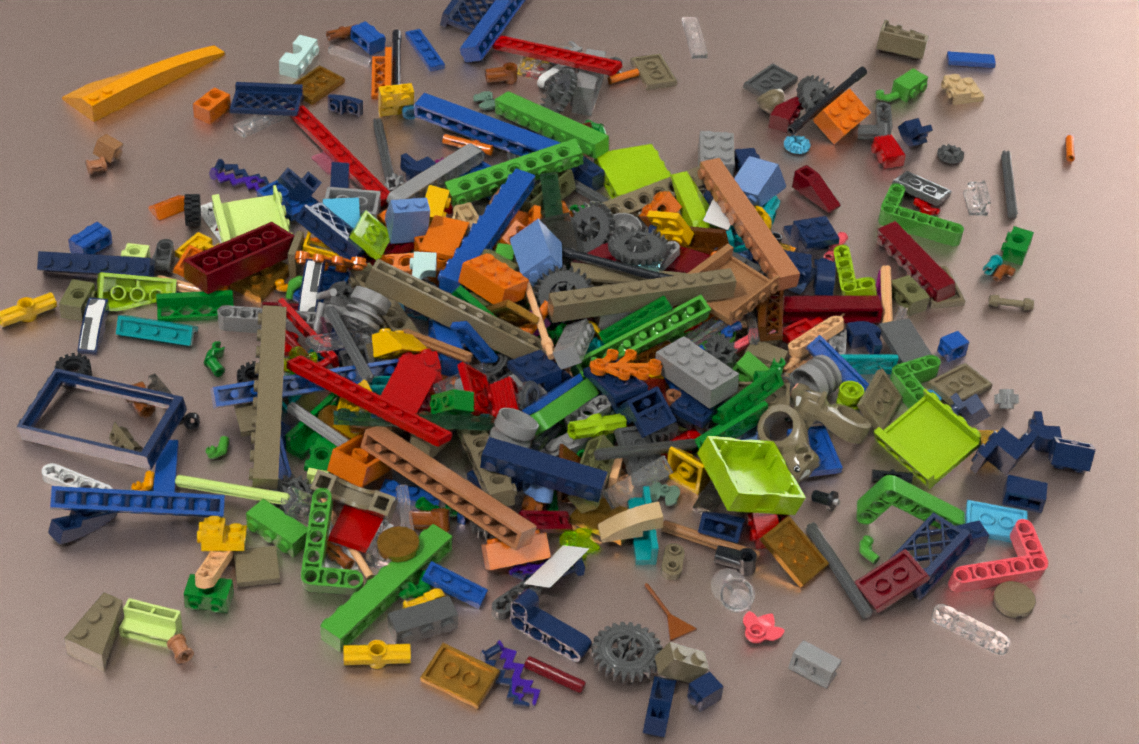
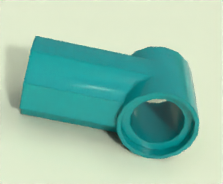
M777 196L771 198L763 206H759L768 213L772 225L781 203Z

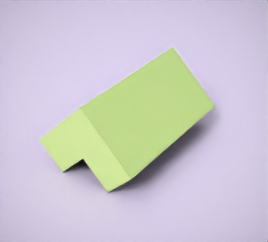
M129 598L123 608L124 619L119 626L120 636L168 648V640L180 634L182 630L181 611Z

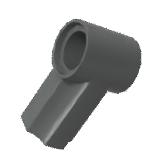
M890 123L858 125V140H874V137L891 135Z

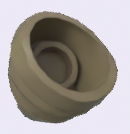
M781 89L769 90L755 101L762 111L770 115L776 105L785 102L784 91Z

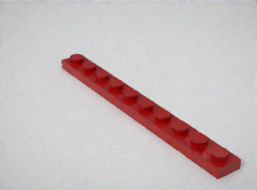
M503 35L492 45L494 50L614 76L623 68L621 61Z
M301 105L298 116H290L294 122L334 162L349 163L350 178L362 190L381 191V207L387 205L386 200L390 191L304 105Z
M301 355L287 361L286 369L294 372L296 375L308 379L310 382L383 418L400 429L410 432L433 446L439 447L451 440L452 432Z

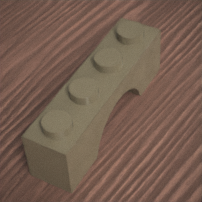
M317 470L310 487L313 493L318 488H326L331 492L333 501L391 521L398 504L394 496L377 490L358 487L342 480L338 476L321 470Z

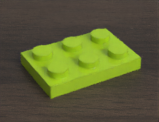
M367 210L361 214L349 236L352 241L366 251L369 257L375 260L382 257L390 241L387 228Z

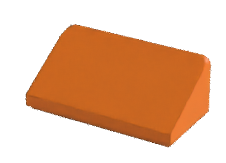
M174 196L151 205L148 209L157 220H163L185 211L184 196Z

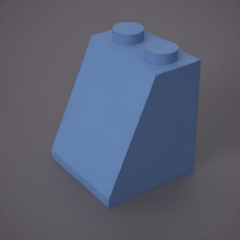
M751 156L747 158L734 178L752 205L763 206L786 188L779 164Z
M427 198L390 201L385 214V222L391 244L414 242V237L426 235L430 217Z
M539 219L510 238L520 272L529 279L533 287L538 284L537 279L544 280L542 273L549 276V268L555 272L556 266L559 269L562 267V242Z

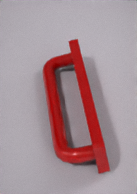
M283 298L277 300L279 306L287 307L286 318L325 359L320 362L315 361L286 330L285 340L299 355L323 367L331 365L333 368H337L340 366L335 352Z

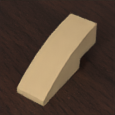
M659 502L641 505L618 513L598 524L601 542L643 537V531L663 528V514Z

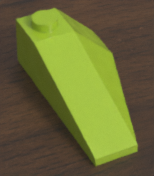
M100 272L98 273L97 298L108 299L109 311L118 312L156 303V294L176 293L177 279Z

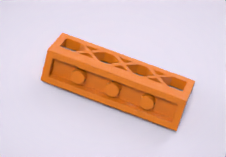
M385 47V56H372L371 99H378V93H376L378 92V87L392 84V47ZM376 62H385V63L379 65V64H377Z

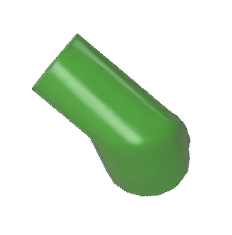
M302 275L296 276L288 282L286 298L293 299V294L297 289L301 288Z

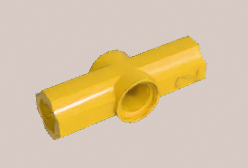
M50 292L34 299L30 297L19 299L17 305L0 311L1 327L3 328L19 321L32 322L38 314L56 308L57 302L54 295Z
M373 640L368 645H344V665H369L373 669H381L386 664L411 663L410 644H386L381 640Z

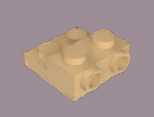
M959 74L945 75L943 77L941 87L954 105L984 101L985 96L972 77L961 79Z

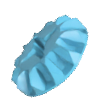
M791 135L784 140L785 149L795 154L806 153L811 146L809 139H805V136Z

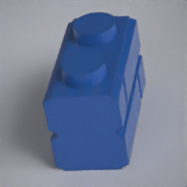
M365 21L351 27V39L369 55L385 49L386 38L374 26Z
M99 222L85 227L84 230L72 235L68 239L70 252L79 254H96L113 243L111 231L105 226L103 227Z

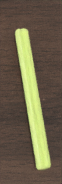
M177 475L175 479L177 487L258 501L265 499L275 504L288 505L291 499L289 493L185 475Z

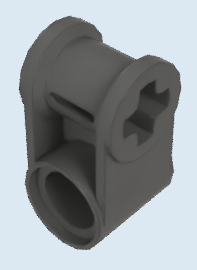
M162 239L157 243L152 257L155 260L154 271L164 270L168 273L172 272L175 260L174 243L172 240Z

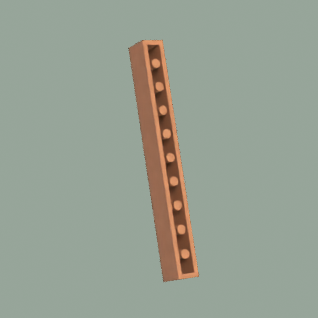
M715 158L701 161L698 170L699 179L703 181L706 189L711 193L714 201L718 203L722 213L727 216L729 223L733 225L738 236L742 238L746 248L750 250L753 258L757 260L767 277L771 280L777 275L780 276L779 289L777 291L797 287L800 272L721 159Z
M383 425L365 430L361 444L362 449L514 550L531 544L536 525Z

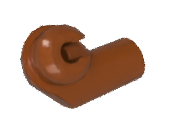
M1002 264L998 267L992 279L1000 282L1003 276L1013 277L1016 269L1012 268L1011 265Z

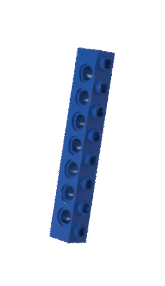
M52 486L50 509L191 517L219 516L222 518L224 516L225 495Z

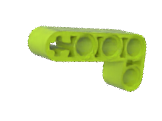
M847 245L835 247L834 257L842 296L877 295L876 284L873 278H855L849 247Z

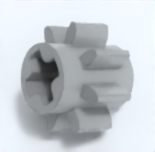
M393 173L392 177H386L387 181L384 186L391 192L405 183L403 181L404 176H398Z
M999 389V394L994 395V404H999V409H1014V404H1019V394H1014V389Z

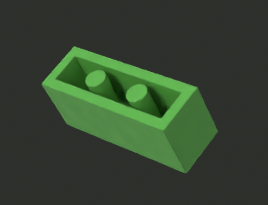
M262 499L246 512L248 529L262 536L268 543L277 546L283 553L295 557L305 548L308 527L265 499Z

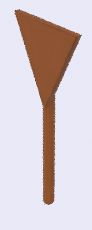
M645 583L646 589L667 615L670 641L697 630L696 627L672 615L650 585Z

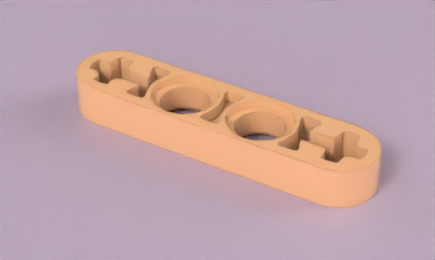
M832 316L788 344L789 355L791 357H801L808 353L805 348L819 334L827 341L844 329L843 317Z
M211 551L195 573L196 587L202 589L213 587L232 560L233 551Z

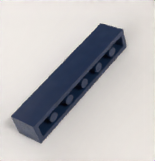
M38 251L37 270L42 272L98 275V273L103 272L154 277L155 260L145 257Z
M489 437L486 443L480 468L597 503H599L604 491L608 475L607 471Z

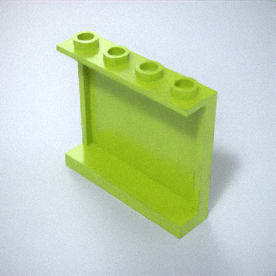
M652 144L607 151L597 159H594L593 162L605 170L603 185L611 199L666 179L671 175Z
M924 389L923 398L887 428L882 430L878 427L873 433L876 443L909 472H913V475L928 489H931L982 444L981 434L976 428H971L962 416H957L948 404L944 405L935 393H930L927 389Z

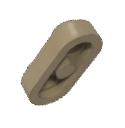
M671 543L664 548L661 575L667 580H677L682 574L685 550L679 544Z

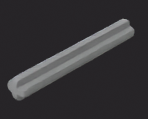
M291 402L287 406V411L336 446H340L349 440L295 402Z

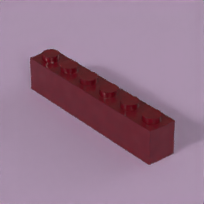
M896 221L877 229L876 240L879 246H882L887 251V254L896 260L898 266L902 267L907 275H910L926 291L930 298L940 302L955 295V281Z
M879 295L784 296L783 324H793L804 318L811 321L820 317L825 321L832 316H841L842 313L846 314L842 316L844 323L857 321L881 323L883 307ZM770 296V298H772V299H776V298L778 297V296ZM773 306L772 308H770V310H772V311H775L776 309H778V307H776V306ZM776 318L771 319L772 322H775V321L778 320V319H776Z

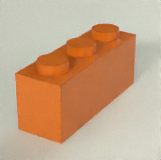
M539 529L535 530L531 544L518 550H514L504 542L499 541L498 538L487 539V544L481 545L486 570L551 558L547 534L540 533Z

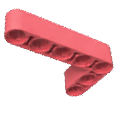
M1020 519L1016 522L1010 533V539L1018 557L956 567L948 581L949 588L953 592L962 593L997 587L1007 581L1023 583L1039 580L1049 563L1032 523L1029 520Z

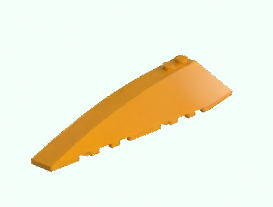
M213 45L182 53L138 69L89 83L63 96L62 100L91 121L96 122L224 56L225 52Z

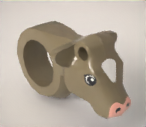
M797 383L790 393V398L794 402L793 409L798 411L806 421L807 431L813 424L820 423L830 432L847 442L861 444L872 426L863 414L842 404H829L826 398L828 393L825 391L823 393L814 391L802 383Z
M774 405L767 409L759 420L757 440L772 441L770 437L772 425L780 418H792L793 429L790 435L782 441L774 442L783 456L788 470L799 484L810 477L814 469L820 466V458L810 447L807 426L801 414L788 405Z

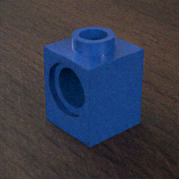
M959 331L940 338L937 351L948 362L966 356L970 342Z

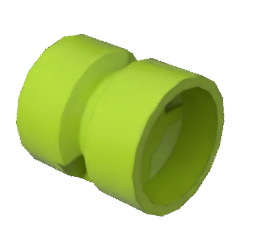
M855 381L843 382L839 387L836 404L848 406L859 412L857 404L864 394L863 386Z

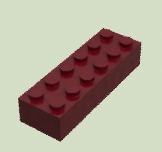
M271 221L184 259V279L207 294L213 293L218 289L229 286L238 280H242L247 276L288 259V252L295 235Z

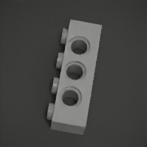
M587 318L565 326L553 351L555 360L561 369L582 363L595 334L594 327L588 322Z

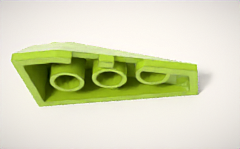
M685 171L671 174L670 177L677 201L682 206L680 212L688 226L720 229L716 225L703 221L710 206L689 173Z

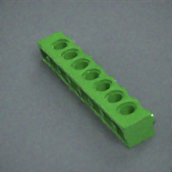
M574 138L446 181L445 188L450 190L448 197L451 198L450 202L454 208L456 205L494 195L501 185L506 183L508 175L512 174L516 168L535 175V180L584 164L583 152Z
M699 295L591 351L584 356L582 363L571 366L570 371L573 376L581 374L582 378L585 379L583 369L589 367L591 361L598 358L603 359L608 349L617 350L619 352V360L624 357L625 350L627 349L635 350L638 355L664 340H669L707 320L712 309L703 296Z

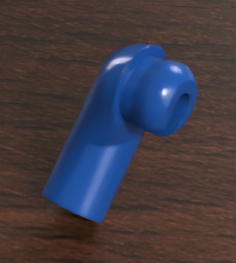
M736 321L731 326L728 324L723 325L720 335L724 334L725 338L730 337L731 339L733 332L742 329L741 322Z

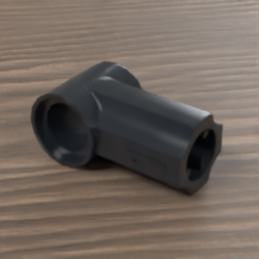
M718 545L714 563L736 568L740 574L748 576L755 572L757 554L751 548L736 550Z

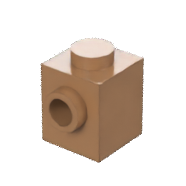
M104 134L97 139L92 154L99 158L103 156L105 161L111 164L116 159L119 160L121 158L124 144L108 134Z

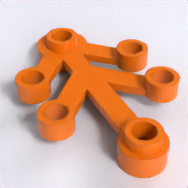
M296 251L295 254L296 263L300 265H305L306 259H313V262L324 263L325 261L324 271H328V266H336L335 271L340 273H346L347 268L362 271L363 268L367 267L366 259L362 257H351V260L341 256H332L331 258L322 254H313L312 258L310 257L311 253L305 251Z
M608 349L603 359H595L589 365L591 373L602 376L609 373L621 380H629L630 375L637 377L639 380H647L649 374L658 376L662 371V364L658 359H650L648 363H629L636 359L637 352L633 349L625 350L624 357L616 363L610 362L617 360L619 352L615 349Z

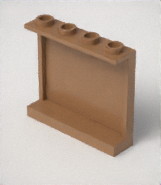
M727 244L687 274L731 268L737 281L734 297L706 301L712 309L710 313L731 326L736 321H740L745 314L753 311L758 304L763 303L771 294L777 292L780 276L777 275L771 280L732 256L734 247Z

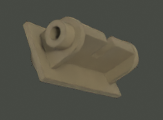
M114 422L109 434V439L113 445L142 452L143 448L137 441H133L134 438L128 429L123 426L119 427Z

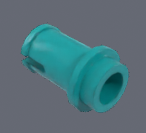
M999 255L991 256L989 262L983 266V271L986 270L984 273L992 275L1003 264L1002 257Z

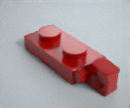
M820 317L811 321L804 318L783 328V340L789 344L824 320Z

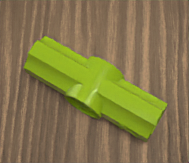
M597 413L584 420L569 422L567 433L569 438H573V440L588 437L596 438L601 435L607 436L614 433L617 428L627 427V420L621 414L602 416L600 413Z

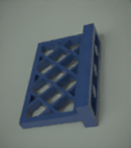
M452 0L442 13L440 25L446 28L449 24L472 33L474 28L468 25L476 27L496 0Z
M236 82V91L230 106V113L298 116L301 102L304 100L303 85Z
M319 202L312 206L306 204L302 207L295 220L339 256L351 260V257H361L366 254L365 250L349 238L354 228L323 203Z
M933 512L890 558L906 549L907 551L914 550L915 557L913 558L917 562L930 560V565L927 568H923L929 575L930 580L912 591L913 597L920 601L974 543L970 531L965 528L963 530L959 529ZM936 521L941 524V529L929 530V526ZM954 532L957 534L954 539L945 540V533ZM942 534L943 541L931 542L930 535ZM927 536L928 543L916 544V540L919 537ZM943 546L944 550L941 553L932 554V547ZM929 548V555L917 556V549Z

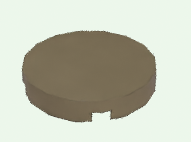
M1003 582L996 587L993 594L997 610L1011 618H1017V616L1027 617L1032 613L1036 604L1035 595L1032 590L1019 582Z

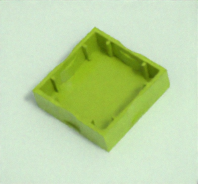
M707 436L697 453L727 511L795 515L806 499L796 479L788 470L785 460L774 441L739 440L729 437Z

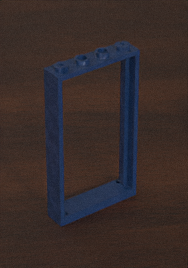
M55 368L50 377L47 378L42 389L38 391L32 404L28 406L26 413L19 420L16 427L22 440L152 470L185 415L187 407L182 396ZM61 385L167 408L142 452L35 428L38 420Z

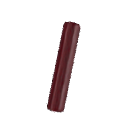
M528 656L524 663L526 669L578 693H582L585 688L586 682L534 657Z

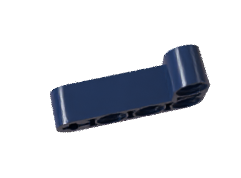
M524 589L512 602L510 621L516 629L574 662H579L591 648L592 641L588 636L539 608V597L533 590Z

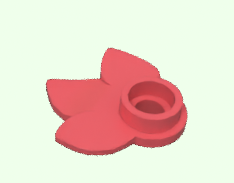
M748 611L743 618V624L746 627L745 637L752 643H761L764 640L775 641L784 634L785 630L783 628L774 627L775 621L772 613L757 617L753 612Z

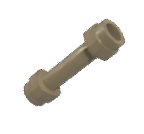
M994 294L989 296L988 305L992 307H998L999 305L1022 307L1023 310L1029 311L1033 310L1034 300L1030 298H1024V300L1000 298V295Z

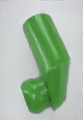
M879 89L875 92V97L879 101L891 102L900 97L897 91L884 94V90Z
M227 436L220 437L218 447L211 445L210 448L208 446L205 451L208 458L217 459L225 455L230 439Z
M865 535L859 542V552L864 558L875 565L879 561L880 556L872 551L873 538Z

